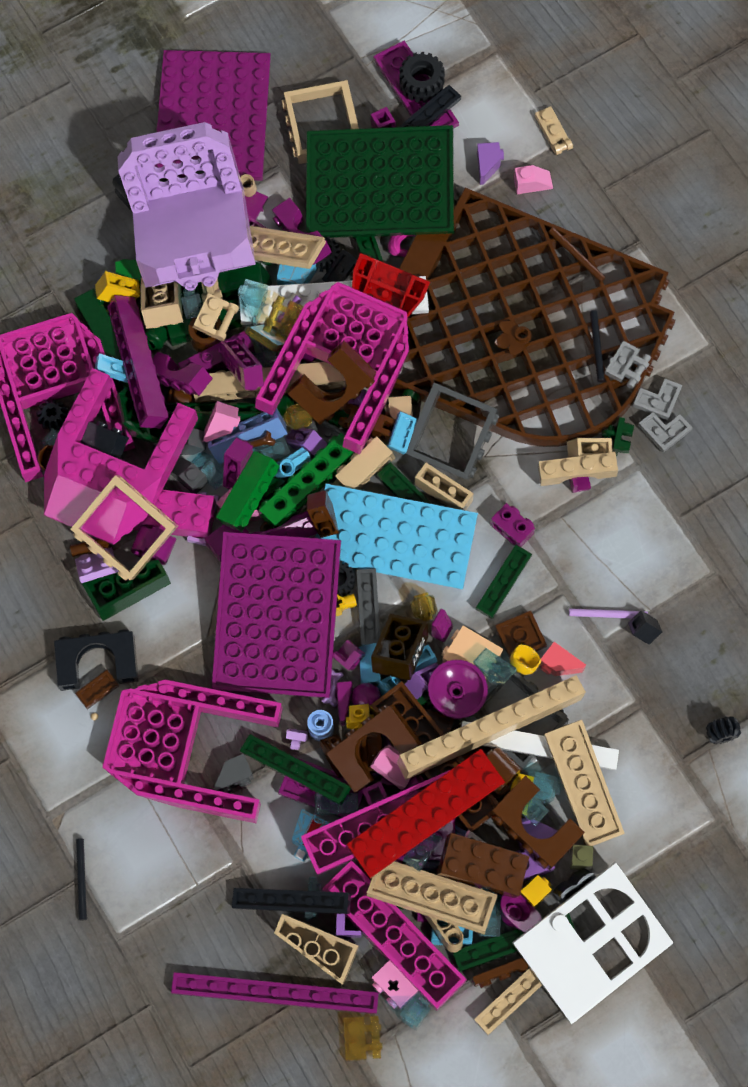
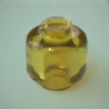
M299 404L289 406L284 414L286 425L294 430L310 426L313 419Z
M428 592L413 596L414 599L411 600L410 605L414 618H421L423 621L432 620L433 615L438 612L435 597L429 595Z

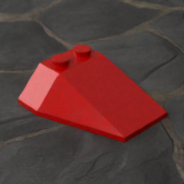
M360 253L353 270V289L406 311L407 318L423 301L430 285V281Z

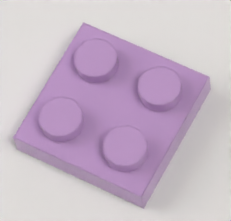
M111 547V548H108V549H107V548H104V549L107 550L112 556H114L112 547ZM94 553L84 554L75 559L81 583L119 571L114 566L111 568L103 562L104 558L99 553L97 555Z

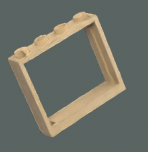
M348 80L284 92V100H281L283 111L287 110L288 115L285 116L286 125L291 127V131H288L290 142H294L295 147H292L294 157L298 158L299 164L307 163V149L302 150L292 103L342 94L349 128L359 129Z
M115 475L73 525L71 530L74 532L73 536L80 542L85 541L89 545L88 549L95 555L99 553L104 558L103 562L111 568L114 566L119 571L118 575L124 580H133L176 530L178 525L120 475ZM115 486L166 528L131 571L81 529Z

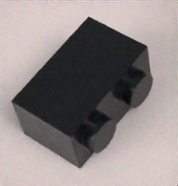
M97 421V424L89 422L81 443L121 459L129 437L122 435L123 431L112 427L111 430L108 429V424Z

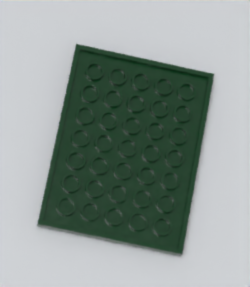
M453 125L307 131L306 233L318 231L324 238L454 234Z

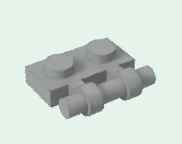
M623 341L605 370V374L619 382H622L624 377H627L629 379L627 386L633 389L635 384H638L641 380L642 372L648 368L651 356L644 354L643 358L638 357L640 349ZM633 363L637 365L634 372L629 370Z

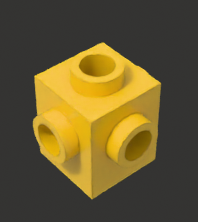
M369 704L349 706V717H346L347 729L352 730L355 728L358 730L362 727V721L370 716L374 718V714H370Z

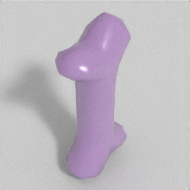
M332 669L330 698H323L322 702L324 704L330 703L333 707L338 705L336 684L344 676L342 672L336 673Z

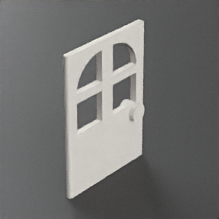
M614 862L512 943L572 1025L671 946L673 941L620 867ZM606 888L617 889L625 893L633 902L611 919L593 894L596 891ZM587 899L604 925L582 941L565 915ZM643 915L648 928V942L643 953L638 956L621 931ZM614 937L632 963L612 979H609L592 954Z

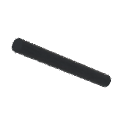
M596 310L590 311L596 374L597 382L601 383L605 381L598 314Z
M76 839L79 920L83 921L87 920L84 839Z

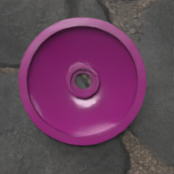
M464 660L444 662L434 670L429 679L428 695L432 705L438 712L449 718L464 719L474 715L482 708L487 698L488 686L485 676L478 667ZM453 690H458L460 694L454 695Z

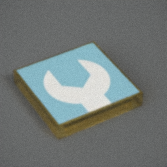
M267 324L250 326L245 332L274 352L281 351L287 340V337Z

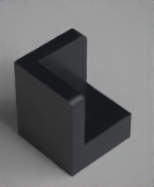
M642 610L628 622L633 636L647 644H651L662 633L658 620Z

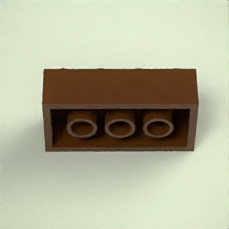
M450 833L446 836L436 875L516 898L520 896L529 856Z

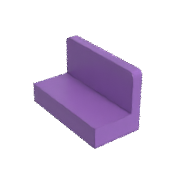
M337 914V937L362 938L361 931H346L345 914Z

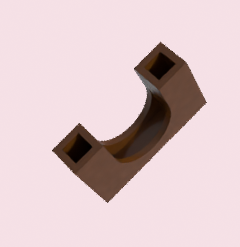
M344 340L330 352L327 360L345 378V389L337 393L325 392L303 374L290 386L288 394L319 424L325 420L327 422L331 420L338 409L340 411L343 410L350 399H356L361 394L362 389L365 387L368 389L375 382L376 371Z
M385 704L377 710L378 715L374 718H371V716L361 722V728L358 730L354 728L345 735L347 737L342 742L338 740L330 746L331 750L326 753L354 793L362 790L375 780L362 762L359 754L360 744L366 735L371 732L385 735L400 755L422 744L395 705L387 706Z
M525 775L490 812L492 815L491 819L497 825H503L507 829V835L513 840L517 839L522 844L521 848L530 855L532 853L537 858L536 862L539 866L550 870L585 832L570 818L552 837L538 839L529 835L522 825L521 815L525 805L540 789Z

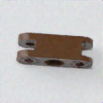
M347 404L343 410L350 414L349 418L340 417L339 425L349 429L359 407ZM380 414L369 437L375 438L377 436L381 441L389 442L392 433L389 430H393L396 420Z

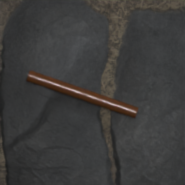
M554 227L550 229L549 234L600 283L605 280L606 277Z

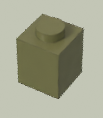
M573 845L571 848L570 869L591 870L593 866V846Z

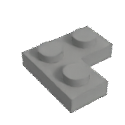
M664 379L658 394L640 388L633 407L650 414L654 412L658 417L669 420L682 385Z
M652 412L638 424L641 430L663 453L692 431L691 425L680 414L665 425Z

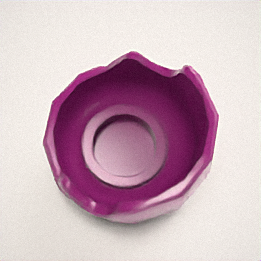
M362 683L353 689L351 700L353 705L369 704L370 708V705L381 697V693L377 686L371 683Z

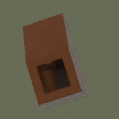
M327 491L309 494L307 498V512L320 538L338 534L339 530L333 504Z

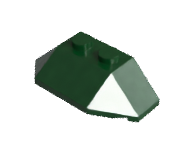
M129 386L117 395L123 425L132 437L157 444L162 436L161 429L139 426Z

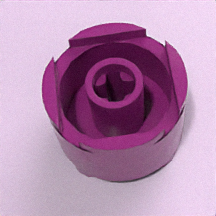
M141 525L133 542L131 552L142 558L163 533V530L154 526L150 529ZM170 536L150 560L158 559L161 565H166L177 539Z

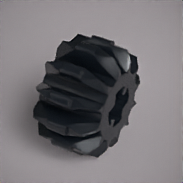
M53 399L52 403H49L46 400L45 406H39L41 411L36 413L37 417H39L37 421L39 424H42L43 429L49 428L53 432L54 428H57L60 431V425H63L68 415V409L64 407L61 401L57 403Z
M732 716L724 717L708 723L706 734L713 744L728 743L740 736L741 727L737 718Z

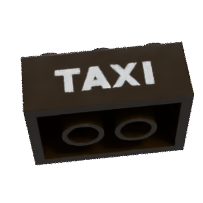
M390 613L371 656L372 671L411 680L428 639V622Z

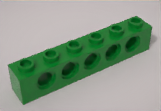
M340 433L338 436H333L324 449L321 448L316 452L315 458L310 462H305L299 473L291 475L284 487H279L269 501L265 500L260 505V517L273 529L286 523L290 517L307 503L309 494L320 491L338 474L336 471L343 464L347 465L351 461L350 458L355 452L343 447L345 435ZM333 452H337L340 454L336 458L330 456V454ZM319 465H324L326 467L324 470L316 469ZM305 478L312 479L310 483L303 482ZM291 491H297L298 495L290 496L289 493ZM280 503L285 505L282 509L275 508Z

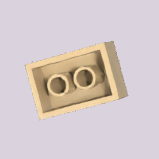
M141 278V312L146 329L183 322L182 287L178 282L145 288Z

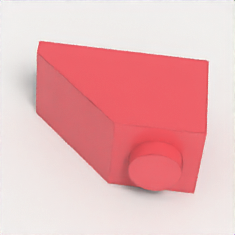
M553 642L542 656L540 668L548 675L561 676L582 673L585 670L586 664L556 642Z

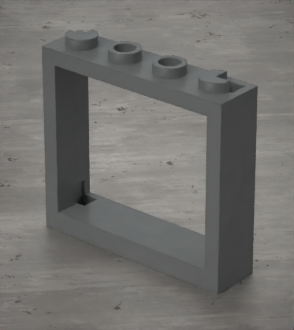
M433 383L405 454L469 481L470 477L473 478L477 471V467H475L477 460L481 461L485 450H483L485 442L488 443L490 441L492 425H496L500 416L498 409ZM441 392L489 412L464 472L416 452Z
M510 666L488 689L484 705L509 679L528 696L538 693L539 689L533 682L526 681L523 678V674L516 672ZM563 709L550 714L558 722L553 730L568 724L569 719ZM476 713L468 718L461 719V721H476L477 719L474 717ZM503 750L522 768V771L537 757L535 755H528L522 761L512 751Z

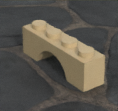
M610 452L539 461L540 485L560 484L563 481L577 477H594L597 479L617 477L616 453Z

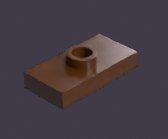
M105 670L75 694L88 710L119 687V684L109 671Z

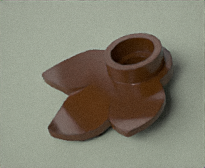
M513 321L501 322L499 327L503 334L496 339L495 345L501 349H509L511 356L520 354L524 349V345L531 340V331L524 326L519 327ZM523 334L525 338H519V335Z

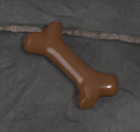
M266 431L262 438L247 441L253 448L262 445L274 446L276 443L275 439L271 438V432Z

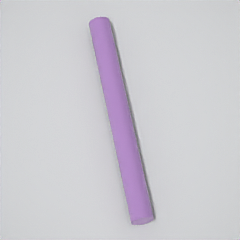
M569 608V616L632 619L640 612Z

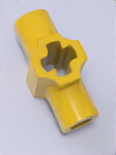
M337 594L339 607L336 608V616L342 615L345 609L357 606L354 594L344 597Z

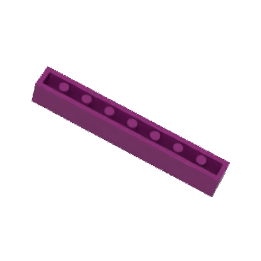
M114 295L108 305V311L139 426L161 429L168 420V411L165 407L164 396L161 393L160 381L156 375V367L152 361L151 350L147 343V335H145L143 321L140 318L139 307L135 297Z

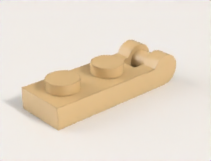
M551 106L535 113V118L555 155L561 154L564 150L573 149L572 141L568 138Z

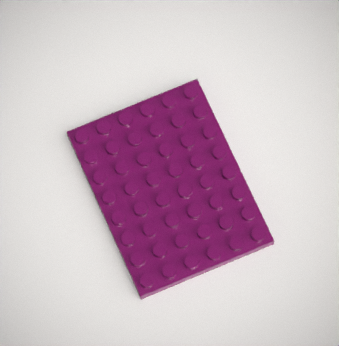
M164 50L157 132L206 122L212 125L213 129L219 132L223 130L228 133L240 177L248 174L253 177L254 181H263L271 53ZM199 156L191 157V159L197 160L200 158ZM181 160L173 161V163L179 164L182 162ZM160 163L155 165V167L157 168L164 166ZM179 174L177 177L184 178L186 175Z
M223 532L212 689L330 698L341 540Z

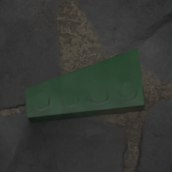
M255 262L256 265L220 272L218 275L219 289L222 292L223 299H237L239 301V288L272 286L271 276L260 262ZM198 282V286L191 291V299L197 306L203 305L201 282Z
M158 559L148 562L133 580H124L116 572L109 576H103L82 583L102 621L171 584L166 571Z

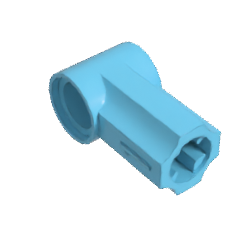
M301 447L281 461L276 462L280 467L275 477L285 478L291 476L305 462H310L311 456L308 451ZM282 465L286 468L285 473L282 471Z

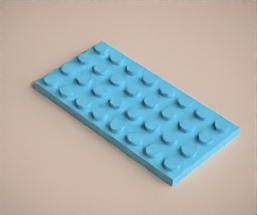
M325 485V490L333 504L339 533L323 538L316 534L315 538L341 540L340 561L343 562V565L346 562L352 568L376 569L377 573L458 589L464 588L478 513L337 485Z

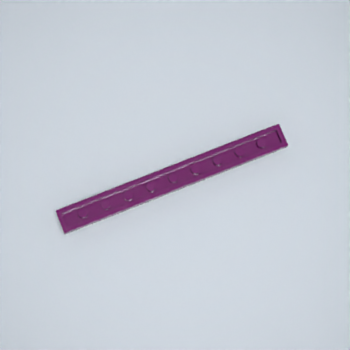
M176 972L173 974L171 994L369 1014H377L379 992Z

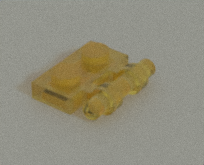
M278 295L276 301H273L271 305L273 308L269 317H266L264 321L266 324L263 330L270 333L274 326L278 328L275 336L287 340L304 306L290 300L288 307L282 305L285 298ZM279 311L285 312L281 322L276 321Z
M370 1016V1025H364V1017L343 1018L346 1061L367 1060L366 1051H372L373 1059H380L383 1047L382 1043H380L379 1031H381V1024H379V1017ZM365 1032H371L372 1044H366Z

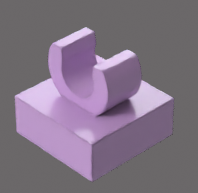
M289 728L286 733V739H292L291 749L299 750L301 741H306L308 738V731Z

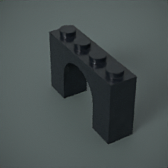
M123 629L119 630L118 633L112 634L110 632H100L96 636L82 634L79 635V638L61 637L59 640L54 641L57 684L60 691L80 689L79 662L85 653L98 648L108 650L115 656L116 674L119 684L139 681L133 631Z

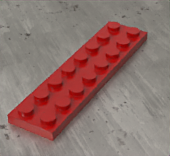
M480 749L347 843V846L371 879L499 788L505 781L483 750Z

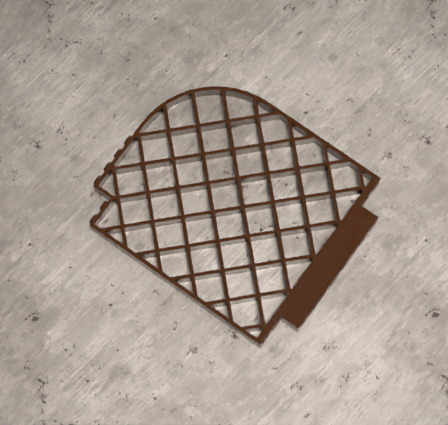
M465 187L454 208V232L461 218L464 217L471 235L450 241L453 234L416 235L399 268L418 277L426 276V280L430 281L427 295L433 310L411 317V314L407 318L408 335L414 349L409 350L405 362L418 358L425 378L410 383H405L397 378L393 389L403 392L404 389L413 390L420 395V401L426 402L429 392L422 389L429 387L431 390L433 383L439 384L460 377L468 395L467 397L482 402L503 395L510 415L499 418L497 424L492 425L490 431L505 438L532 446L559 447L566 446L567 441L576 438H593L603 430H607L609 425L615 424L619 417H622L630 408L646 376L650 377L654 367L651 365L660 356L661 351L659 348L661 345L664 346L669 335L666 334L668 329L672 330L676 320L673 319L675 312L659 305L662 299L660 293L662 289L666 290L670 281L667 279L669 272ZM485 210L497 213L501 225L478 232L471 215ZM527 227L538 230L543 242L520 249L513 232ZM554 227L573 246L580 248L582 255L596 268L614 262L622 266L627 278L604 285L603 282L600 283L591 274L597 288L574 295L566 277L586 271L587 269L580 262L564 267L561 266L555 249L563 246L555 238L550 240V229ZM506 235L513 252L489 259L483 242ZM476 245L482 262L459 270L452 252ZM547 252L554 270L531 277L524 259ZM445 254L452 272L431 279L442 255ZM517 262L524 280L501 287L494 269ZM487 272L494 290L470 298L464 279ZM654 279L660 281L651 302L647 303L639 284ZM559 280L566 298L543 305L536 287ZM457 282L464 300L440 308L433 290ZM631 287L639 306L616 313L609 294ZM529 290L536 308L512 315L505 297ZM600 297L609 316L598 319L599 330L613 325L621 344L625 341L638 349L656 343L650 355L651 359L648 362V368L642 372L641 380L622 407L614 390L626 386L629 381L627 377H624L622 382L615 379L610 381L608 375L605 374V367L603 365L605 381L602 384L579 391L571 372L595 364L593 339L590 334L592 332L591 322H585L578 305ZM499 300L506 318L482 326L475 307ZM571 307L578 326L555 334L548 315ZM468 310L475 328L451 336L444 318ZM643 315L651 334L628 341L621 322ZM652 315L666 320L662 332L659 331ZM541 318L548 335L547 337L525 344L523 351L517 355L511 356L509 349L493 354L486 335L501 331L499 323L513 321L519 325ZM438 320L444 339L420 346L413 328ZM583 336L590 355L567 362L559 343ZM479 338L487 357L463 365L455 346ZM620 345L602 350L603 361L613 358ZM552 346L560 365L536 373L528 353ZM449 348L456 367L431 375L424 356ZM522 356L529 375L505 383L498 364ZM633 363L631 369L634 372L637 365ZM491 366L498 386L474 394L467 374ZM564 374L572 394L548 402L540 382ZM534 385L541 404L517 412L509 392ZM607 392L615 413L605 421L594 426L583 400ZM439 395L435 405L436 408L482 428L487 419L483 416L480 408L472 405L474 410L472 412L465 409L470 404L458 399L449 402L440 398ZM576 403L587 430L562 435L552 411ZM545 413L554 436L525 433L521 421ZM511 424H514L515 427H516V430H515V429H512V428H509V427H507V426H508V425H511Z

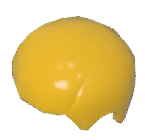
M522 644L515 648L509 659L516 672L523 675L534 673L541 663L539 654L533 648Z

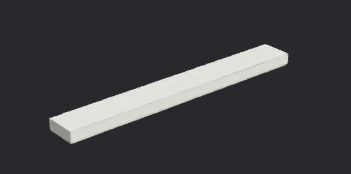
M462 721L461 727L471 722ZM514 730L482 745L491 748L500 747L502 750L553 759L545 736ZM592 745L600 768L616 770L619 750Z

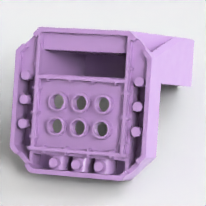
M203 122L131 138L124 152L121 151L118 155V171L133 213L136 261L145 288L178 282L186 290L192 291L198 286V282H202L206 287L213 286L220 272L256 265L244 188L228 133L223 130L219 132L213 129L212 125ZM193 156H199V157H200V158L197 159V160L191 159V157H193ZM174 160H181V161H182V162L179 163V164L173 163ZM159 163L164 165L160 168L155 167ZM198 170L204 171L203 174H197L195 172ZM179 174H185V175H186V177H184V178H179V177H177V176H178ZM161 178L168 179L166 182L159 181Z

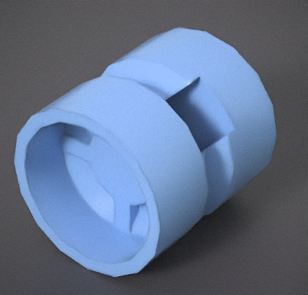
M316 710L309 715L307 726L309 734L314 740L320 741L332 736L334 732L333 719L327 711Z

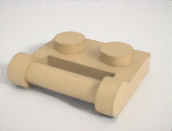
M208 293L193 328L220 341H224L227 336L225 333L234 314L238 312L239 306ZM223 308L227 310V313L219 330L213 329Z

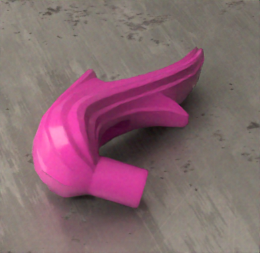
M415 235L391 236L388 242L389 253L393 256L405 257L408 250L400 249V243L405 238Z

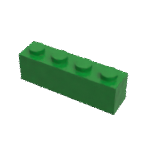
M254 451L216 518L224 525L243 532L264 493L267 492L273 477L276 476L280 465L272 458Z

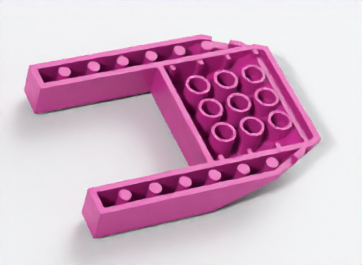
M337 282L329 290L319 294V297L304 305L264 382V386L261 387L256 397L255 408L273 416L304 354L306 353L331 364L327 360L330 352L344 340L376 371L375 382L369 387L343 441L344 448L360 455L395 385L409 352L407 312Z
M73 313L0 335V404L25 482L44 476L39 466L38 456L24 409L43 404L46 400L50 402L53 399L56 400L79 393L91 369H95L98 354L105 355L101 340L90 332ZM111 378L113 385L102 404V409L108 428L111 430L114 427L122 430V435L129 437L124 451L134 449L135 446L130 433L122 423L117 399L118 393L113 378Z
M92 368L57 435L44 473V516L73 527L115 475H120L155 505L198 420L196 410L178 403L145 469L127 463L81 443L88 423L94 422L113 385L108 374ZM115 486L81 529L91 536L114 545L121 540L122 536L130 533L140 522L143 523L150 515Z
M170 680L142 685L135 689L122 690L103 769L137 796L182 809L257 824L261 806L259 799L186 785L184 782L201 712L278 728L283 710L282 703Z

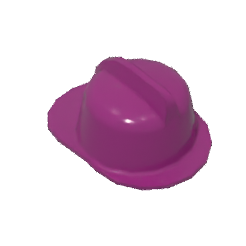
M521 894L516 898L502 896L500 916L506 925L526 932L542 919L539 912Z

